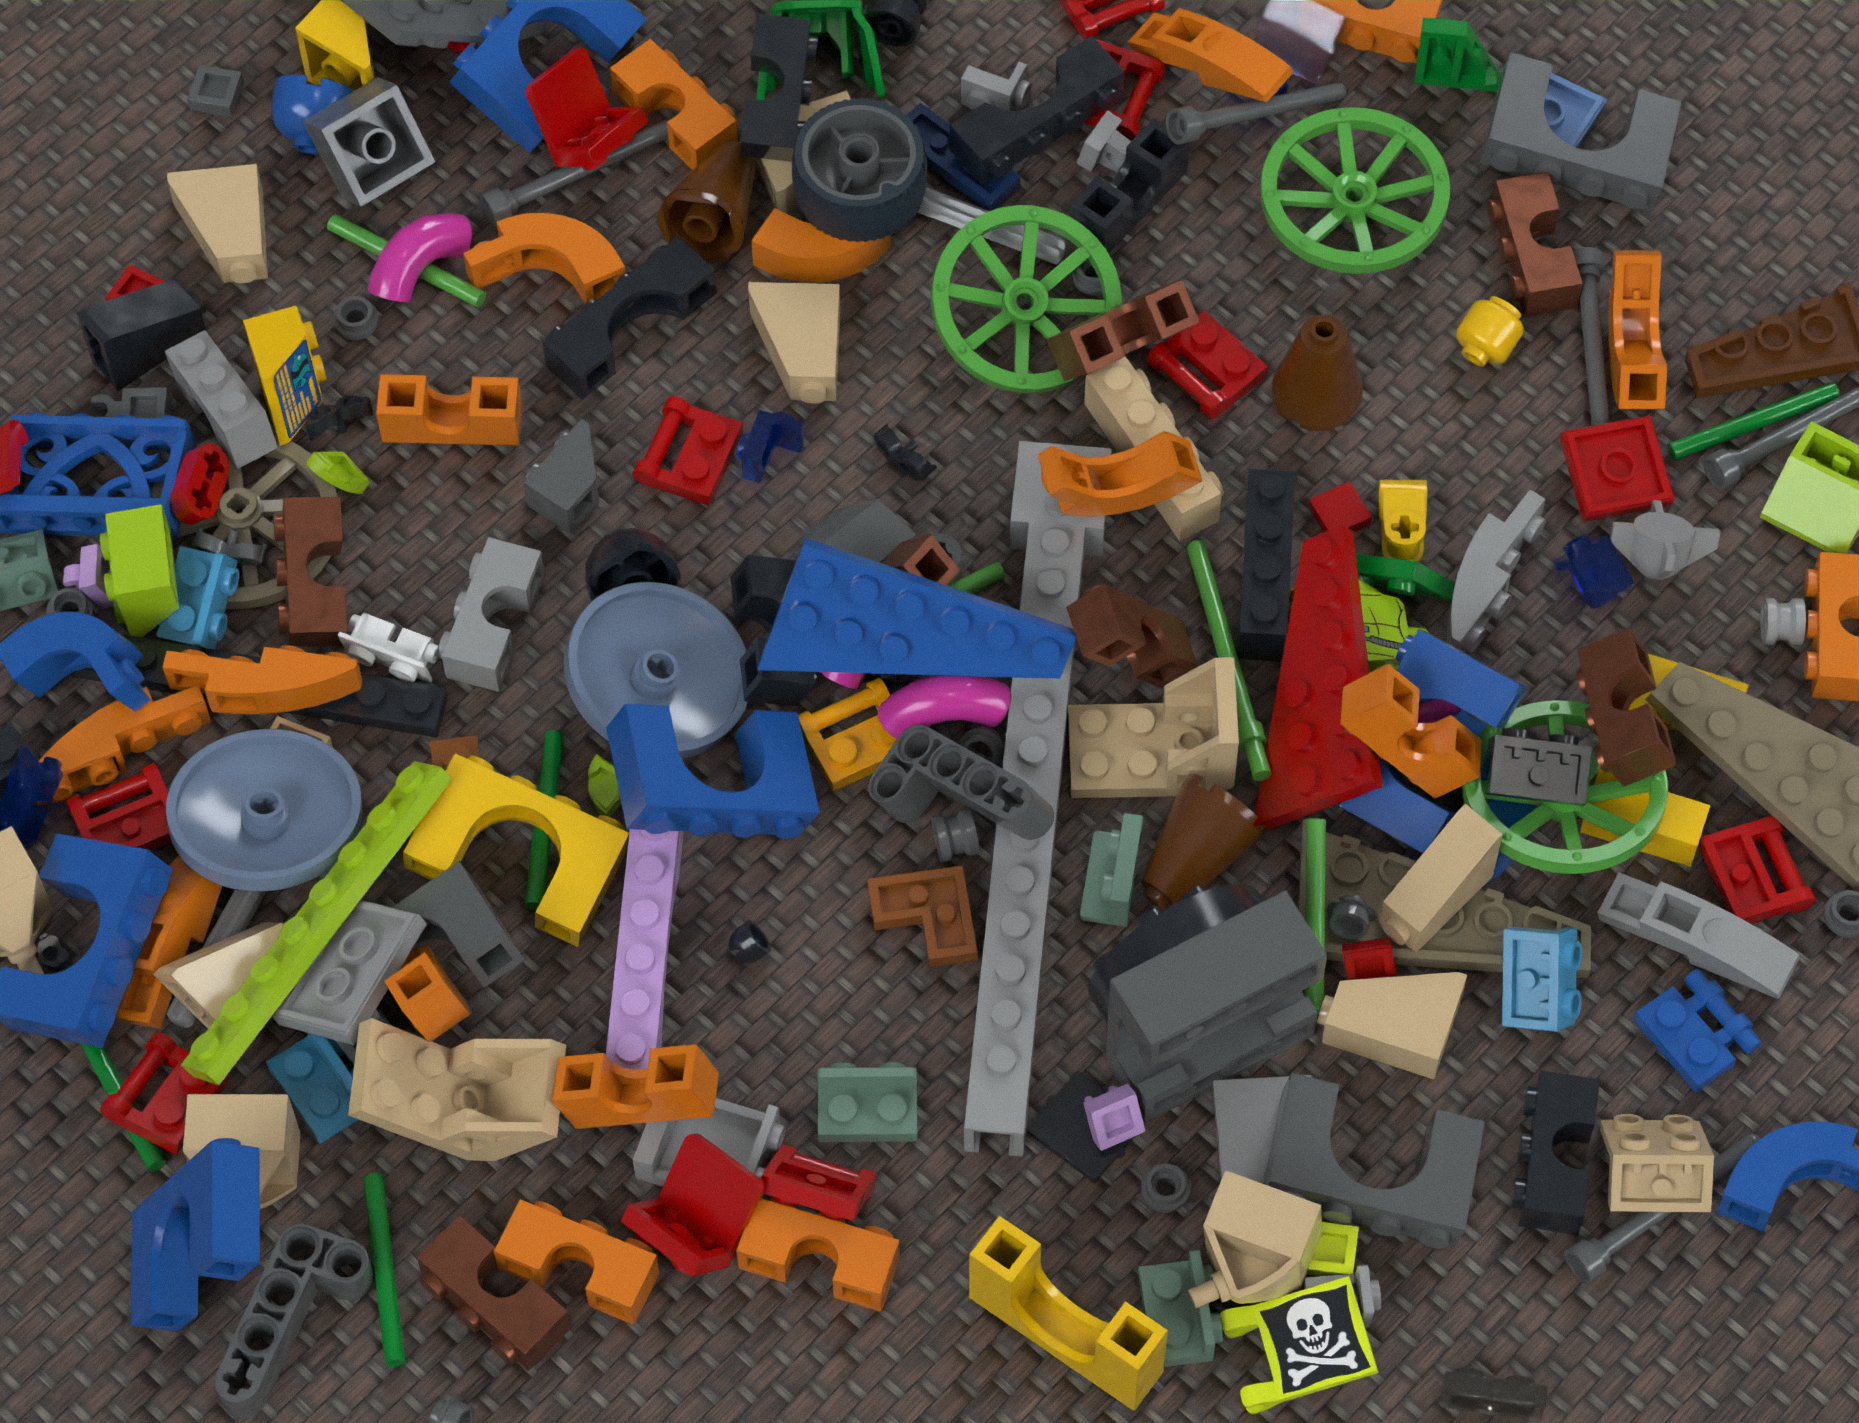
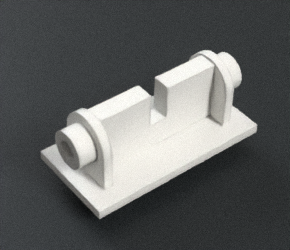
M363 613L361 616L352 615L347 627L348 632L352 633L351 636L339 631L337 636L347 652L346 655L352 659H357L359 664L370 667L375 662L389 667V672L401 680L415 682L416 678L428 683L432 682V677L426 664L427 662L434 664L438 659L439 646L434 644L433 638L402 628L396 643H394L390 639L396 628L395 625L367 613Z

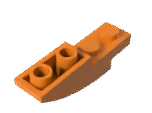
M1178 8L1171 17L1153 13L1128 41L1131 50L1156 58L1166 64L1197 72L1202 84L1205 86L1266 103L1293 74L1289 64L1252 39L1215 20Z
M288 645L281 646L279 649L264 647L260 663H255L251 659L242 656H231L228 659L210 657L201 651L192 649L184 650L182 653L166 651L162 667L170 689L186 690L198 685L201 693L206 694L212 712L230 714H269L314 707L361 689L363 683L357 659H352L348 655L339 652H328L325 655L306 653L298 647Z
M196 685L154 702L148 688L144 687L143 690L150 701L137 712L116 700L77 724L44 754L27 776L37 805L39 806L47 802H60L69 798L73 792L86 787L108 784L115 780L118 775L128 772L123 758L124 755L131 752H145L153 748L160 741L176 735L185 736L192 734L200 729L202 725L210 723L211 719L199 686Z
M180 856L170 865L173 871L169 879L168 888L161 899L151 924L150 933L144 942L134 967L132 979L126 987L115 1015L116 1019L124 1023L161 1029L172 993L153 974L160 967L185 957L190 941L204 942L222 885L214 883L193 871Z

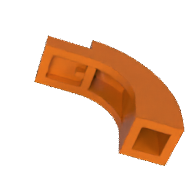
M774 208L751 241L753 266L790 281L802 283L836 281L857 274L875 263L891 246V235L875 241L869 240L868 242L839 240V238H833L829 234H824L823 231L818 230L811 223L796 219Z
M551 213L520 214L496 222L498 238L492 241L480 242L471 250L463 253L467 278L472 285L479 289L523 270L546 269L567 278L577 290L584 304L591 299L600 298L614 286L621 275L626 273L625 266L619 255L604 236L583 222Z
M1659 250L1613 251L1612 289H1609L1608 342L1612 388L1619 409H1665L1667 363L1662 354L1659 333L1662 259Z
M1166 431L1157 434L1138 446L1108 456L1085 457L1054 446L1037 454L1043 471L1041 473V481L1050 496L1058 499L1061 512L1072 516H1107L1141 509L1167 500L1202 482L1190 440Z
M426 945L410 953L400 970L384 982L404 1014L424 1038L430 1042L471 1014V1010L430 947Z

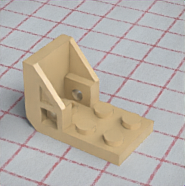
M1234 657L1213 658L1164 685L1163 703L1068 705L1071 798L1177 796L1183 781L1189 773L1202 776L1203 779L1198 785L1208 791L1211 790L1214 784L1224 790L1234 787L1239 745Z
M370 1018L359 1023L348 1116L465 1160L497 1161L557 1138L560 1110L552 1102L558 1057H565L566 1045L552 1039H473L449 1049Z

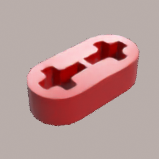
M206 443L186 452L171 492L170 502L175 516L186 525H194L214 516L217 511L229 475L228 459L219 446L213 443Z

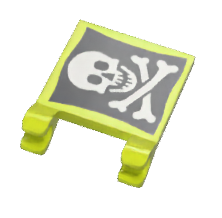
M1350 1276L1255 1305L1227 1309L1219 1314L1222 1330L1228 1338L1242 1336L1258 1327L1260 1330L1274 1381L1248 1385L1240 1390L1242 1403L1250 1414L1260 1413L1282 1402L1379 1373Z

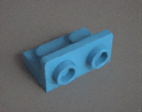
M180 546L175 563L179 609L159 624L156 637L185 645L215 650L217 641L223 639L227 629L228 619L224 613L228 597L235 593L238 586L239 570L236 568L238 561L225 554L217 552L213 554Z
M1522 927L1504 929L1502 1026L1558 1032L1575 1024V1020L1580 1014L1582 1002L1580 991L1576 990V971L1582 962V945L1577 941V928L1565 927L1558 931Z
M307 1033V1037L266 1061V1064L283 1092L288 1094L291 1104L317 1142L321 1144L359 1120L348 1116L354 1067L349 1071L340 1059L345 1053L336 1040Z

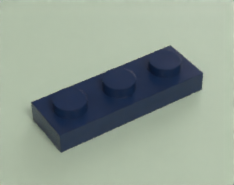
M919 103L907 114L908 118L917 126L923 139L927 167L983 209L988 211L995 210L1020 187V175L1013 170L1001 178L995 177L986 184L981 185L950 151V124L922 103Z

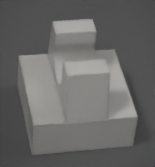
M1106 111L1085 141L1077 160L1078 165L1092 172L1099 163L1118 173L1126 157V146L1131 142L1118 132L1122 119Z

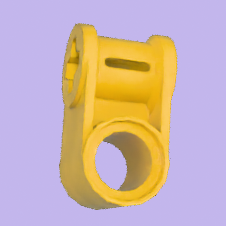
M1379 480L1378 507L1379 521H1381L1382 555L1386 558L1420 562L1423 558L1426 532L1427 480Z

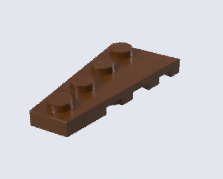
M1851 282L1837 287L1835 293L1821 299H1818L1816 296L1800 303L1799 308L1778 316L1775 313L1760 320L1759 325L1745 331L1737 329L1687 350L1685 363L1696 397L1701 398L1859 370V305Z

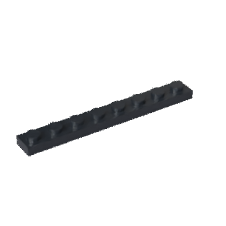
M121 634L131 641L144 655L135 666L144 677V680L140 683L142 688L147 687L148 690L171 694L183 691L169 688L162 668L166 651L182 653L184 650L192 649L201 651L210 657L228 659L231 656H242L251 659L255 663H260L261 657ZM84 668L70 673L71 677L102 682L94 668ZM361 674L363 683L360 690L321 705L285 712L437 738L448 694L447 689L444 687ZM202 693L203 698L207 699L206 694Z

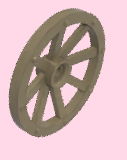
M277 436L274 437L278 448L263 456L276 458L281 461L250 489H246L243 483L242 467L236 468L215 437L198 444L196 448L206 443H213L222 449L229 463L228 481L230 490L222 493L214 516L194 525H186L181 522L178 538L198 531V528L204 530L219 525L212 536L224 542H227L230 530L239 532L238 543L253 544L252 538L260 534L284 552L283 542H275L274 524L266 519V516L282 513L283 499H263L296 469L301 471L311 481L320 497H337L336 489L306 465V462L312 455L310 452L291 441L280 446ZM164 480L156 482L151 490L153 498L161 497ZM244 508L242 513H236L237 509ZM331 556L318 557L308 564L306 569L312 579L322 571ZM242 564L245 587H237L235 593L228 597L226 609L257 608L281 601L286 598L285 586H277L276 578L260 584L257 566Z

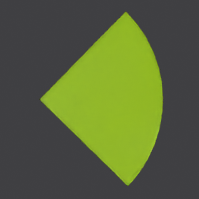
M313 452L306 462V465L323 480L350 493L362 494L370 483L368 478L345 452Z
M596 754L588 769L589 797L595 810L600 815L611 817L622 804L613 764Z

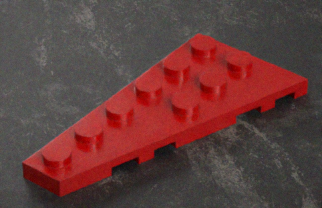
M1343 525L1303 541L1266 747V757L1271 770V776L1266 780L1260 781L1255 815L1258 818L1253 823V826L1265 825L1266 831L1383 787L1379 755L1341 725L1343 687L1369 674L1353 531Z

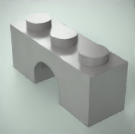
M205 330L165 351L179 390L197 414L202 412L206 414L217 442L237 469L278 448L266 411Z
M488 537L483 552L475 553L469 570L471 582L467 592L461 591L456 599L453 613L454 619H456L451 632L445 631L439 643L438 658L443 661L446 678L500 692L515 651L511 630L494 626L488 620L493 614L503 609H517L530 613L545 575L541 551Z

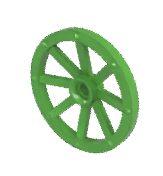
M1350 107L1316 113L1304 118L1286 130L1278 138L1267 155L1262 171L1260 195L1263 212L1270 228L1290 251L1305 261L1321 268L1342 273L1362 274L1380 272L1402 265L1419 255L1432 243L1441 230L1447 215L1450 181L1447 167L1441 154L1430 139L1419 129L1405 120L1386 112ZM1351 129L1372 131L1392 138L1366 173L1356 169ZM1337 131L1342 174L1336 177L1302 148L1301 145L1321 134ZM1404 147H1407L1416 155L1428 173L1427 176L1378 188L1376 185ZM1288 157L1329 192L1277 189L1279 173ZM1433 191V203L1423 223L1379 205L1380 203ZM1282 206L1330 208L1333 210L1304 234L1290 221ZM1369 217L1409 236L1389 247L1373 250L1366 218ZM1343 221L1350 222L1358 252L1334 249L1319 242Z
M1032 205L997 208L967 223L954 235L944 249L936 266L931 286V310L934 324L942 343L953 359L964 370L980 381L995 388L1016 393L1052 391L1067 386L1082 377L1064 381L1059 369L1045 373L1028 374L1030 326L1035 327L1046 339L1061 332L1044 314L1099 315L1122 304L1121 287L1116 268L1101 242L1086 227L1073 218L1049 208ZM1024 225L1018 279L1014 280L982 235L1002 227ZM1039 227L1060 234L1078 247L1040 281L1033 279ZM969 245L1004 293L949 283L956 261ZM1087 259L1091 262L1100 280L1103 300L1048 298V293ZM949 299L999 308L1001 313L966 339H963L953 321ZM1016 299L1030 301V309H1020L1016 304ZM1009 324L1015 325L1013 372L989 363L974 352V350Z
M1553 700L1523 705L1515 708L1505 728L1525 730L1548 724L1549 739L1551 734L1564 735L1563 724L1591 729L1585 716V708L1589 707L1590 704ZM1488 724L1478 734V737L1482 740L1480 777L1462 786L1464 803L1503 834L1499 851L1509 858L1532 868L1563 874L1590 873L1616 866L1633 857L1651 841L1659 829L1668 796L1666 770L1624 787L1618 780L1589 786V781L1601 768L1593 751L1590 760L1586 805L1584 806L1487 795V781L1481 780V772L1491 753V750L1487 749L1488 739L1494 735H1501L1502 729ZM1649 792L1648 806L1637 824L1591 804ZM1485 798L1540 806L1510 828H1507L1491 811ZM1580 817L1621 837L1608 844L1582 849L1575 818ZM1552 819L1560 823L1565 850L1542 846L1524 838Z

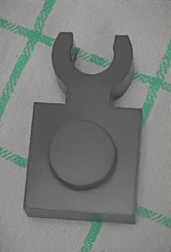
M167 387L124 388L122 391V401H114L111 397L100 394L91 397V403L96 409H108L104 417H116L117 415L125 414L136 418H160L161 416L171 415L172 393Z

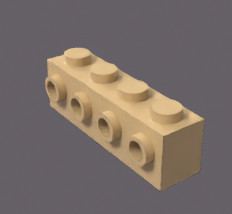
M1126 356L1086 375L1084 404L1118 453L1138 446L1163 431L1182 437L1175 428V420L1168 406L1163 402L1160 404L1151 393V386L1145 373L1139 368L1135 370ZM1189 437L1184 438L1190 440L1202 482L1176 496L1154 504L1179 541L1219 522L1221 497L1224 495L1223 487L1215 473L1212 471L1206 472L1199 462L1198 451Z

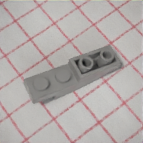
M1532 490L1527 492L1505 522L1488 513L1465 552L1457 574L1447 630V643L1464 653L1466 650L1473 653L1477 649L1486 633V629L1483 627L1491 617L1496 620L1499 619L1508 607L1512 598L1507 593L1511 577L1510 573L1520 559L1521 553L1519 550L1526 541L1532 544L1545 526L1546 519L1542 518L1545 498Z
M1618 872L1597 912L1599 920L1685 954L1688 956L1689 963L1777 999L1780 998L1800 959L1797 952L1756 926L1708 901L1662 881L1655 887Z

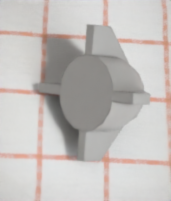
M1653 500L1651 511L1639 515L1634 520V523L1613 522L1610 534L1611 543L1644 576L1656 580L1668 579L1677 574L1682 568L1717 550L1720 538L1719 529L1693 527L1691 523L1682 517L1664 513L1661 501Z

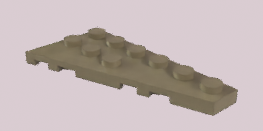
M1679 662L1661 681L1657 689L1653 690L1645 700L1849 886L1859 892V747Z
M1303 819L1298 910L1305 919L1306 820ZM1326 832V960L1344 961L1342 944L1388 937L1382 928V924L1379 923L1383 901L1416 863L1415 860L1394 852L1384 854L1360 845L1361 840L1345 834L1341 838ZM1487 888L1486 891L1480 889L1417 953L1406 944L1399 945L1391 940L1395 965L1503 972L1504 929L1522 927L1558 931L1565 927L1577 928V941L1582 945V962L1576 971V978H1588L1591 969V926L1536 905L1529 908L1505 899L1504 893ZM1352 894L1362 897L1367 905L1372 906L1375 911L1374 921L1370 922L1368 932L1361 938H1342L1330 929V914L1327 913V907L1330 902L1336 899L1339 900L1344 895Z

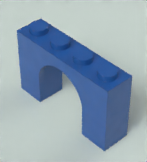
M509 0L506 4L512 9L504 19L496 14L479 33L486 39L476 50L469 44L454 61L453 65L458 69V72L449 83L530 153L544 137L525 94L527 85L534 79L525 69L519 55L518 41L521 29L536 22L560 24L575 33L609 63L646 21V18L626 0Z
M1419 629L1415 637L1408 635L1396 655V660L1400 662L1397 671L1420 689L1419 705L1429 701L1445 700L1496 728H1505L1527 688L1525 685L1454 646ZM1379 757L1383 787L1337 805L1424 853L1456 812L1409 786L1392 764Z
M625 703L606 727L627 829L646 830L651 834H661L667 831H687L697 836L707 835L712 832L733 833L737 837L766 834L776 835L781 839H789L800 836L820 813L797 712L755 710L735 733L745 778V790L740 792H724L711 788L698 780L688 770L679 754L669 706Z
M56 833L39 877L65 897L97 902L100 909L98 933L88 952L76 964L62 972L45 975L2 967L0 970V1023L15 1031L103 1048L109 1030L114 1024L115 1015L126 987L132 979L137 959L150 933L151 924L161 899L168 888L173 868L147 849Z
M233 1138L215 1139L209 1142L132 1212L131 1326L178 1332L198 1316V1276L240 1281L260 1264V1148L241 1145L239 1140Z

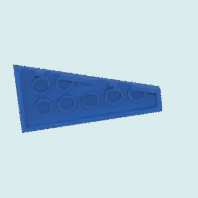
M804 538L762 652L758 670L1060 679L1075 643L1076 635L1073 628Z

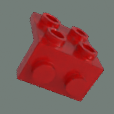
M573 48L529 83L525 90L527 100L556 167H583L584 170L596 169L608 161L607 156L616 148L633 141L635 138L634 134L648 123L642 106L610 107L588 52L584 48Z
M690 1134L684 1138L658 1198L629 1204L621 1222L636 1233L639 1241L647 1244L649 1247L658 1249L670 1258L673 1266L684 1274L698 1276L729 1268L743 1231L749 1224L762 1196L764 1183L761 1178L701 1134Z

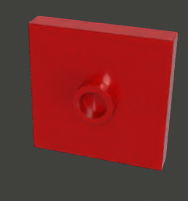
M1650 415L1562 431L1559 438L1583 522L1650 510L1653 500L1661 501L1662 507L1671 506L1674 502V495Z

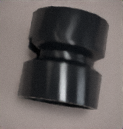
M869 0L864 13L865 19L875 32L877 41L895 47L907 46L912 44L917 38L923 20L921 14L926 10L929 0Z

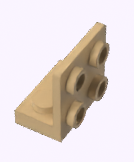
M1633 1114L1616 1115L1614 1120H1601L1600 1131L1610 1155L1608 1206L1610 1211L1711 1212L1714 1154L1699 1121H1694L1689 1116L1678 1114L1667 1115L1663 1120H1644L1642 1117Z

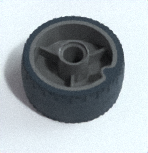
M852 98L851 100L845 99L840 102H834V104L821 108L812 117H809L796 137L792 155L793 188L803 215L813 226L823 231L824 234L850 242H868L869 240L883 239L904 228L919 210L927 183L926 151L921 134L913 121L906 114H903L901 110L888 105V103L863 98Z

